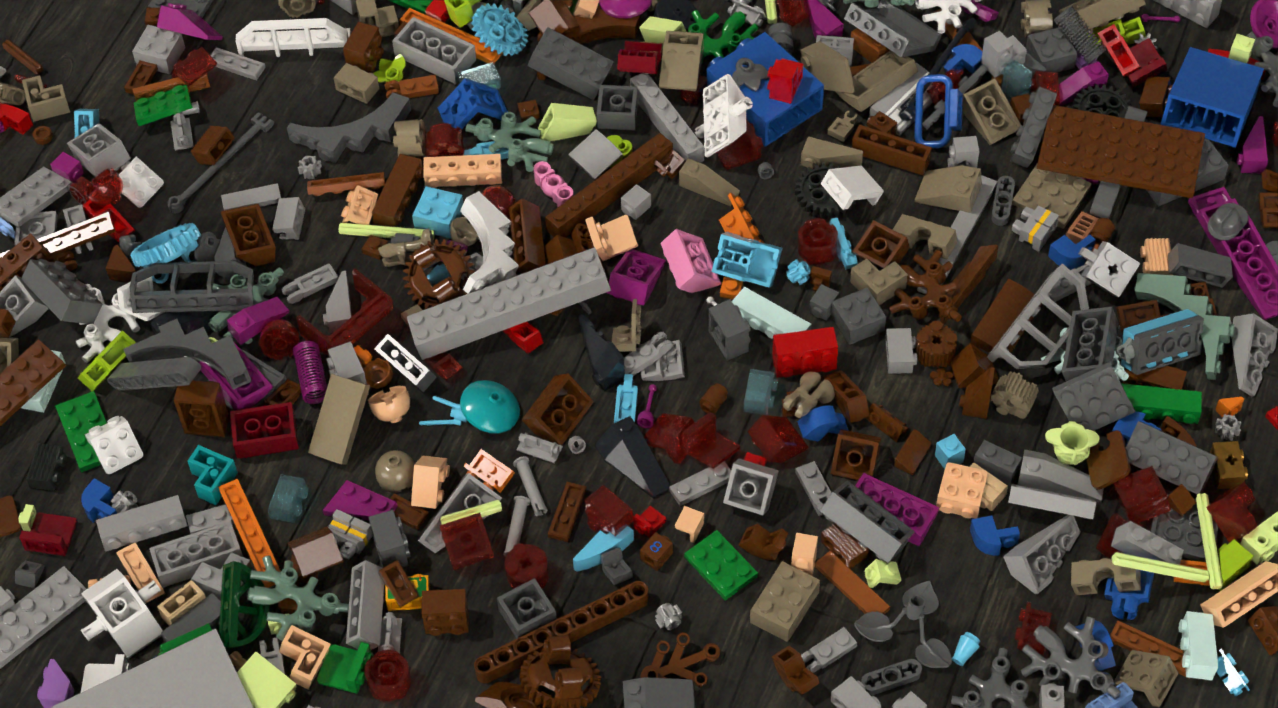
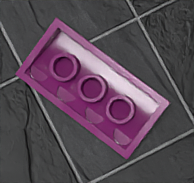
M235 344L250 375L251 382L233 390L226 378L217 370L201 361L198 363L201 365V372L209 381L220 383L223 396L233 409L242 410L257 404L272 390L273 386Z
M863 473L855 487L915 532L908 542L920 546L939 511V507Z

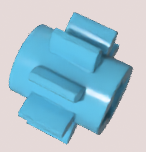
M796 259L787 266L789 270L786 271V274L792 283L798 282L802 285L810 278L811 269L805 261L799 263L798 259Z

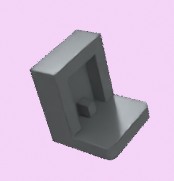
M620 548L601 555L602 571L613 585L633 578L632 570L623 560Z

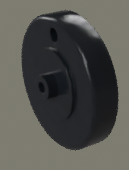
M659 0L654 10V17L683 22L688 32L689 26L696 23L692 16V12L696 8L688 0Z

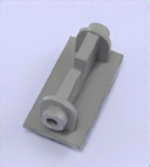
M731 0L733 7L730 6L727 11L730 16L735 12L741 11L744 15H747L745 22L751 25L755 23L757 26H761L763 23L762 18L767 19L762 8L758 6L751 7L744 0Z
M181 112L175 114L171 121L175 151L194 147L190 119L185 118Z
M521 433L519 436V441L521 442L517 451L555 464L563 446L558 445L556 442L552 443L528 435V433Z
M392 612L386 613L382 620L380 646H378L377 658H399L402 618H396Z

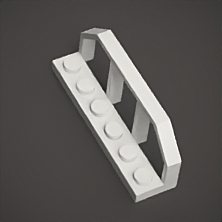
M327 18L251 21L236 34V45L238 54L244 56V51L275 50L276 57H280L281 50L308 49L309 55L313 56L314 48L344 47L351 35L350 28H343ZM310 28H326L319 30H310ZM282 29H304L294 31H276ZM257 30H271L270 32H253Z

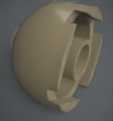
M393 450L386 452L379 458L375 467V475L382 489L388 492L399 493L406 487L408 489L412 487L415 462L409 454Z

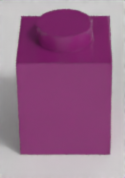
M64 152L50 164L53 172L71 181L72 185L84 174L81 162Z

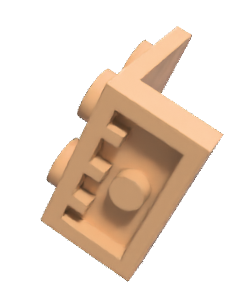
M628 215L621 216L603 225L600 222L596 223L593 217L585 219L593 245L602 261L638 247Z

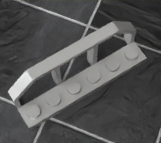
M1061 264L1048 276L988 354L987 358L991 362H994L998 357L1000 359L1004 358L1016 369L1043 368L1046 366L1068 337L1072 317L1050 299L1052 295L1050 290L1052 288L1055 290L1062 282L1060 277L1063 275L1076 286L1080 309L1087 310L1089 305L1084 281L1064 264ZM1040 303L1044 304L1069 325L1056 344L1028 320L1040 311ZM1020 330H1026L1050 352L1043 361H1020L1009 352L1007 347L1009 344L1013 345L1020 337L1018 335Z

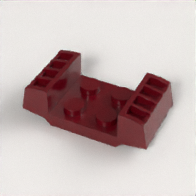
M626 40L625 50L620 49L618 53L617 69L621 72L657 74L661 67L663 43Z

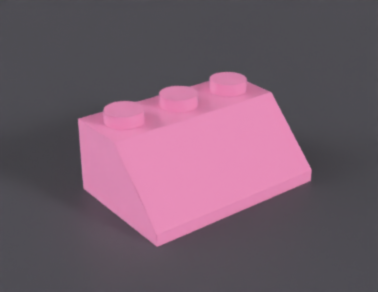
M675 229L661 242L663 254L667 258L669 269L673 273L676 286L680 290L694 293L721 284L718 274L711 272L713 262L703 238Z

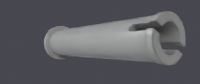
M526 456L519 457L513 462V465L519 472L535 516H542L541 510L544 513H547L548 510L528 464L529 458Z
M524 496L514 497L515 505L504 555L508 556V558H517L526 509L527 505L530 504V499Z

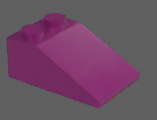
M168 3V6L161 5L157 23L158 28L206 40H222L223 36L193 10L186 9L187 5L179 3Z
M634 249L627 251L610 274L609 286L611 291L607 292V294L613 295L615 298L631 301L632 303L633 299H637V305L644 306L654 289L666 260Z

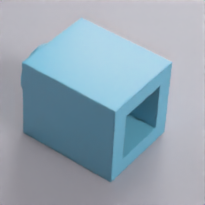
M952 434L936 443L935 457L945 469L947 463H963L966 449L956 435Z

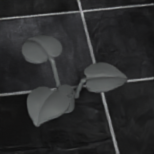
M930 581L917 584L904 593L902 602L906 608H902V612L892 623H890L886 615L880 612L866 613L854 622L855 628L862 636L871 641L884 642L892 638L893 632L891 628L896 626L904 614L911 620L919 619L920 641L922 645L917 646L915 650L917 660L930 668H947L951 666L952 657L947 646L936 638L929 639L927 642L924 638L923 614L935 612L939 605L938 598Z

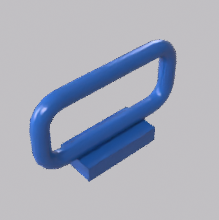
M926 75L918 81L916 86L915 141L932 148L946 146L951 140L952 130L962 131L963 94L958 89H953L952 80L946 75ZM929 82H943L946 86L944 137L938 141H924L922 138L923 91L925 84Z

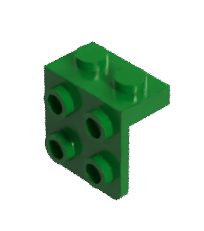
M361 642L358 650L331 645L318 674V683L358 694L360 686L365 681L367 668L373 660L370 645Z

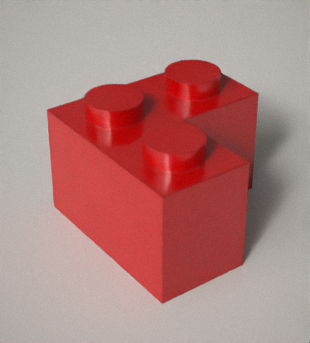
M783 58L781 60L776 59L774 65L770 66L767 75L770 78L767 85V90H770L769 98L791 104L803 78L804 64Z

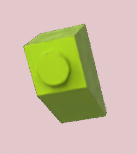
M1235 539L1229 544L1224 543L1218 550L1223 583L1222 588L1219 589L1220 591L1225 589L1249 568L1254 557Z

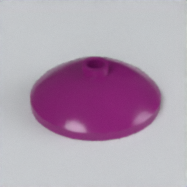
M599 0V5L606 14L615 18L625 19L636 17L645 12L653 0Z
M1258 0L1252 7L1250 14L1252 30L1257 38L1263 36L1271 37L1274 42L1272 49L1278 50V0Z

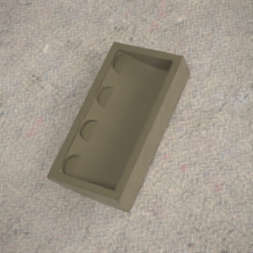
M890 50L852 77L854 93L835 92L849 105L862 112L916 74L918 69L915 60L907 56L900 57Z
M331 374L308 453L347 465L370 385Z

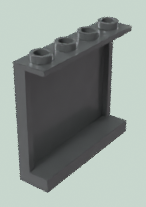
M881 0L877 8L864 10L855 3H851L844 18L900 57L935 51L942 37V34L898 5L891 4L890 0Z

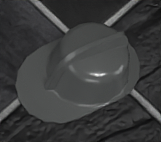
M1234 203L1224 204L1209 219L1208 231L1216 239H1232L1246 225L1248 213L1240 205Z

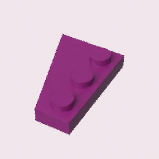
M346 480L323 509V513L325 516H332L336 509L351 516L361 517L362 520H369L370 516L390 510L395 511L398 505L389 498Z

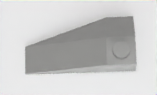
M1253 313L1233 318L1235 332L1234 337L1231 336L1238 386L1240 390L1250 396H1255L1263 378L1262 370L1269 364L1267 359L1269 354L1275 350L1278 333L1276 327Z
M470 473L465 474L418 541L432 552H438L487 517L484 516L443 528L440 521L442 516L495 500L500 501L502 497Z

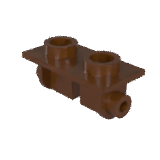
M871 404L869 409L870 416L866 417V419L895 442H898L901 433L904 435L908 431L907 424L901 422L896 417L893 418L892 414L883 408V405Z

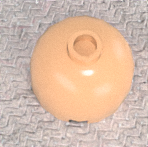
M405 386L390 387V392L384 393L382 390L368 399L372 413L379 420L390 421L391 423L401 421L402 416L407 413L410 407V397Z

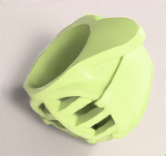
M1069 421L1062 425L1061 428L1050 429L1045 434V439L1054 446V452L1058 461L1070 465H1077L1085 458H1088L1090 447L1097 445L1100 440L1099 435L1095 431L1085 430L1084 426L1077 424L1075 421Z

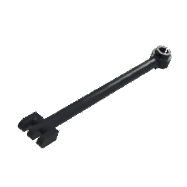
M970 18L962 23V26L956 30L957 34L928 75L939 73L951 56V50L958 46L965 34L976 24L974 18ZM932 82L925 84L923 94ZM916 92L908 104L898 113V116L903 121L906 120L908 122L915 116L913 111L916 103Z

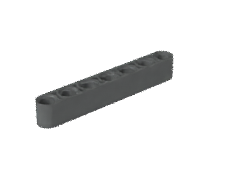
M1129 106L1124 118L1145 122L1148 111ZM1101 181L1090 214L1109 219L1121 185Z
M190 357L120 363L107 381L117 390L190 385L201 370V365Z

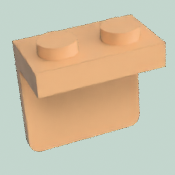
M947 463L936 506L943 513H953L964 518H978L987 472L964 465Z

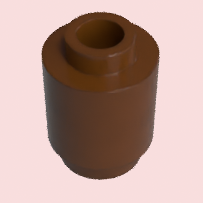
M1098 219L1090 233L1096 239L1095 244L1100 245L1102 241L1108 242L1115 230V225L1110 219Z
M719 383L710 386L699 401L701 409L705 413L715 414L727 399V389Z

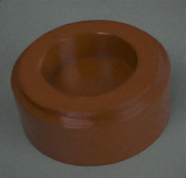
M47 126L37 127L32 134L34 141L40 145L49 143L53 138L51 129Z

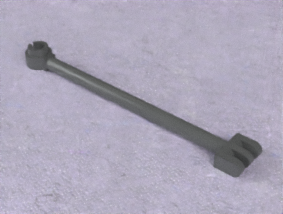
M258 112L251 119L253 126L220 157L215 165L210 166L181 195L169 198V211L180 213L184 209L185 201L260 129L267 132L274 125V121Z

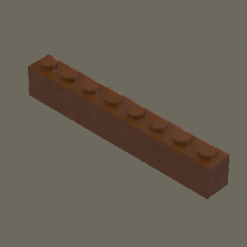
M661 133L654 136L545 217L546 231L553 237L560 235L566 238L572 233L578 223L585 224V219L597 215L636 184L655 172L658 166L653 162L657 160L660 163L669 151L673 149V143Z

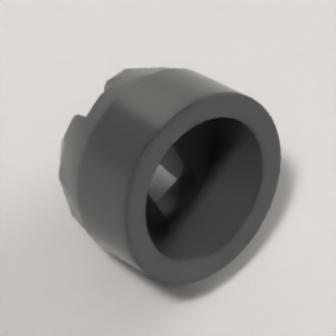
M763 162L759 165L758 173L760 178L769 179L774 175V169L770 163Z

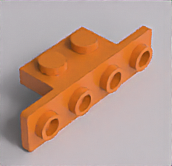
M729 193L728 197L734 209L719 219L724 231L764 243L758 237L760 234L758 229L751 223V215L743 208L745 206L743 200L739 196L736 197Z

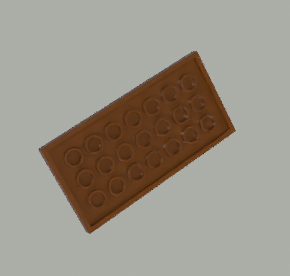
M1053 105L1047 121L1037 169L1193 198L1205 133Z

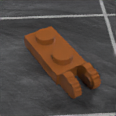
M436 75L400 80L399 82L391 80L387 81L384 85L387 90V99L392 93L408 98L439 93Z

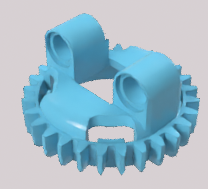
M185 223L148 239L135 248L130 256L135 267L143 266V268L154 263H168L180 256L185 262H196L195 259H189V254L198 247L196 240L200 237L201 233L195 224ZM164 273L157 279L152 276V280L156 283H164L167 281L169 273Z

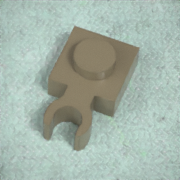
M848 110L845 112L843 119L837 117L829 127L828 135L844 142L854 130L853 124L857 121V114L849 118L850 111Z

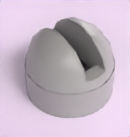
M574 436L569 439L568 447L572 453L579 454L585 450L586 443L580 436ZM577 441L579 446L575 447L574 442Z

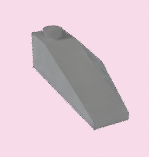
M1024 450L1018 485L1091 499L1101 503L1103 489L1096 490L1092 486L1090 475L1072 466L1063 464L1045 453Z
M1067 515L1018 544L1003 556L1011 576L1034 594H1038L1051 583L1054 578L1052 574L1063 563L1062 557L1066 551H1070L1079 536L1080 530L1074 516Z

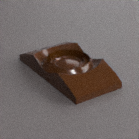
M496 682L475 699V702L486 708H543V704L536 706L535 700L530 701L529 695H524V689L521 688V685L508 682Z

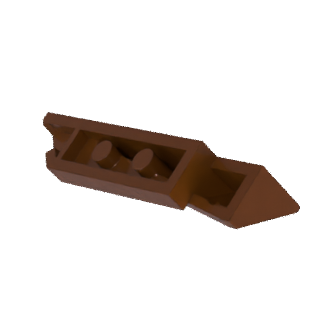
M998 245L980 246L972 261L968 262L952 281L955 282L957 289L946 293V295L951 297L957 309L984 278L986 270L997 258ZM939 313L940 321L942 324H945L949 318H944Z

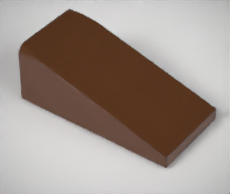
M287 379L264 401V406L292 402L293 405L302 393L300 384Z
M398 560L379 570V576L400 608L419 597Z

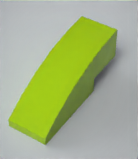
M1140 17L1124 23L1120 19L1110 22L1108 25L1094 28L1091 34H1095L1094 37L1099 39L1098 33L1115 24L1127 45L1134 44V40H1139L1140 33L1146 37Z
M122 330L79 375L78 379L91 391H94L118 364L125 359L126 354L123 349L136 342Z

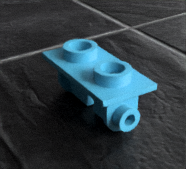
M1220 649L1219 651L1222 656H1217L1218 669L1216 672L1220 678L1225 674L1229 675L1222 680L1229 689V692L1238 696L1243 692L1241 690L1243 687L1249 691L1250 689L1246 685L1249 680L1242 670L1237 672L1233 667L1237 664L1230 653L1225 655Z

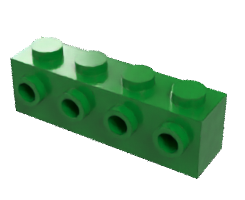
M1122 384L1135 412L1145 413V419L1165 420L1169 416L1177 422L1198 424L1201 416L1202 392Z

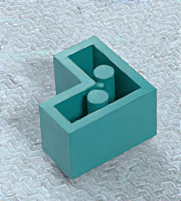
M200 445L197 446L188 459L191 473L199 477L194 484L198 498L217 505L222 497L218 487L233 481L238 474L234 460Z

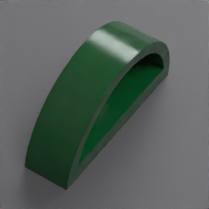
M236 561L223 565L219 636L226 650L246 645L255 640L265 628L267 613L269 612V605L253 603V607L239 605V597L246 590H249L250 587L265 586L261 580L250 579L252 569ZM239 613L253 615L248 632L238 620ZM237 633H238V634L240 635V637H241V639L238 640V641H237Z

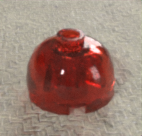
M111 168V171L106 169L98 174L91 181L93 186L91 188L87 186L84 191V195L96 205L107 206L111 203L114 205L121 199L120 195L124 185L119 174Z
M493 185L483 190L481 194L510 220L509 208L516 203L513 193L501 185Z
M274 319L268 322L262 328L259 337V345L264 355L278 360L283 359L284 356H293V348L300 343L297 328L291 322L284 319Z

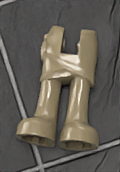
M424 229L419 240L395 244L389 243L380 247L378 251L383 257V265L385 267L407 266L405 262H412L409 255L413 256V254L406 252L414 251V249L418 250L421 248V244L425 246L428 241L435 245L431 229Z
M807 372L800 379V387L783 399V407L787 411L793 406L796 407L795 416L801 418L816 407L818 401L823 404L831 402L835 397L834 387L826 379L820 383V374ZM816 388V390L811 395L808 394V392H811Z

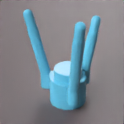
M433 396V400L452 407L450 416L454 417V420L420 421L419 425L455 424L460 426L461 421L467 422V419L461 411L460 404Z

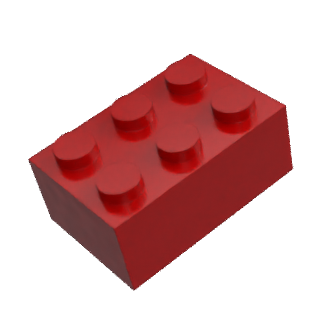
M834 327L773 335L772 359L776 378H787L807 372H829L836 370L838 344Z

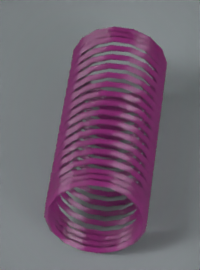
M313 341L301 342L293 348L302 398L308 404L323 402L325 395H322L327 390L318 344ZM305 347H315V348H316V349H314V348H307V349L301 350V349H303V348H305ZM306 350H315V351H307V352H304V353L300 354L301 352L306 351ZM325 391L324 393H322V394H320V395H317V396H308V395H306V394H310V395L319 394V393ZM322 396V397L317 398V399H309V398H307V397L314 398V397Z

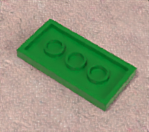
M92 391L55 405L80 471L84 472L100 466L101 463L93 446L85 437V434L89 433L91 428L107 424L95 392Z

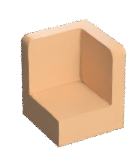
M578 0L573 16L592 19L599 0Z
M684 506L675 524V528L689 533L690 542L695 543L704 525V513Z

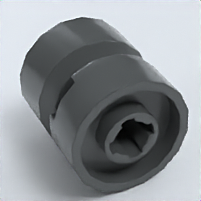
M776 23L770 26L768 35L791 55L794 51L791 26L787 23Z

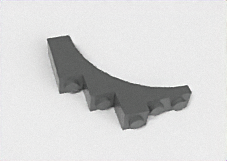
M392 93L372 113L351 123L339 126L318 128L290 123L287 127L289 140L296 144L308 146L310 149H316L319 158L336 163L346 147L363 153L373 137L391 142L396 134L394 122L405 121L411 111L410 99Z
M178 319L159 326L160 333L123 349L129 362L150 361L160 358H193L217 370L226 378L233 390L252 381L231 335L211 343L204 327L185 335Z

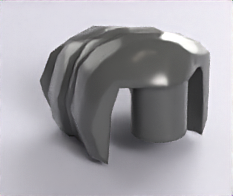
M135 235L120 236L119 238L120 249L130 259H132L130 256L131 252L141 245V242H135Z

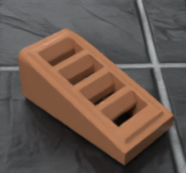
M1081 212L1068 229L1066 236L1075 244L1079 243L1090 235L1099 218Z

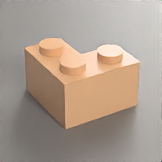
M422 456L415 463L411 506L436 509L440 502H443L444 490H441V484L449 476L450 466L447 465V458Z
M291 625L282 641L279 653L297 661L291 671L290 679L309 690L331 644Z

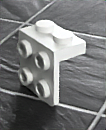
M136 156L131 162L128 160L120 168L122 172L119 175L115 173L108 180L110 185L107 187V190L113 194L118 189L133 204L141 208L162 187L164 182Z
M152 276L138 282L136 292L154 291ZM131 282L117 289L119 309L144 321H149L165 313H133L130 296Z
M115 416L109 419L107 424L101 427L95 426L89 430V433L85 434L87 441L93 446L107 474H112L143 457V452L128 421L122 416Z
M116 654L114 664H87L84 670L81 693L130 670L131 664L128 663L125 654Z

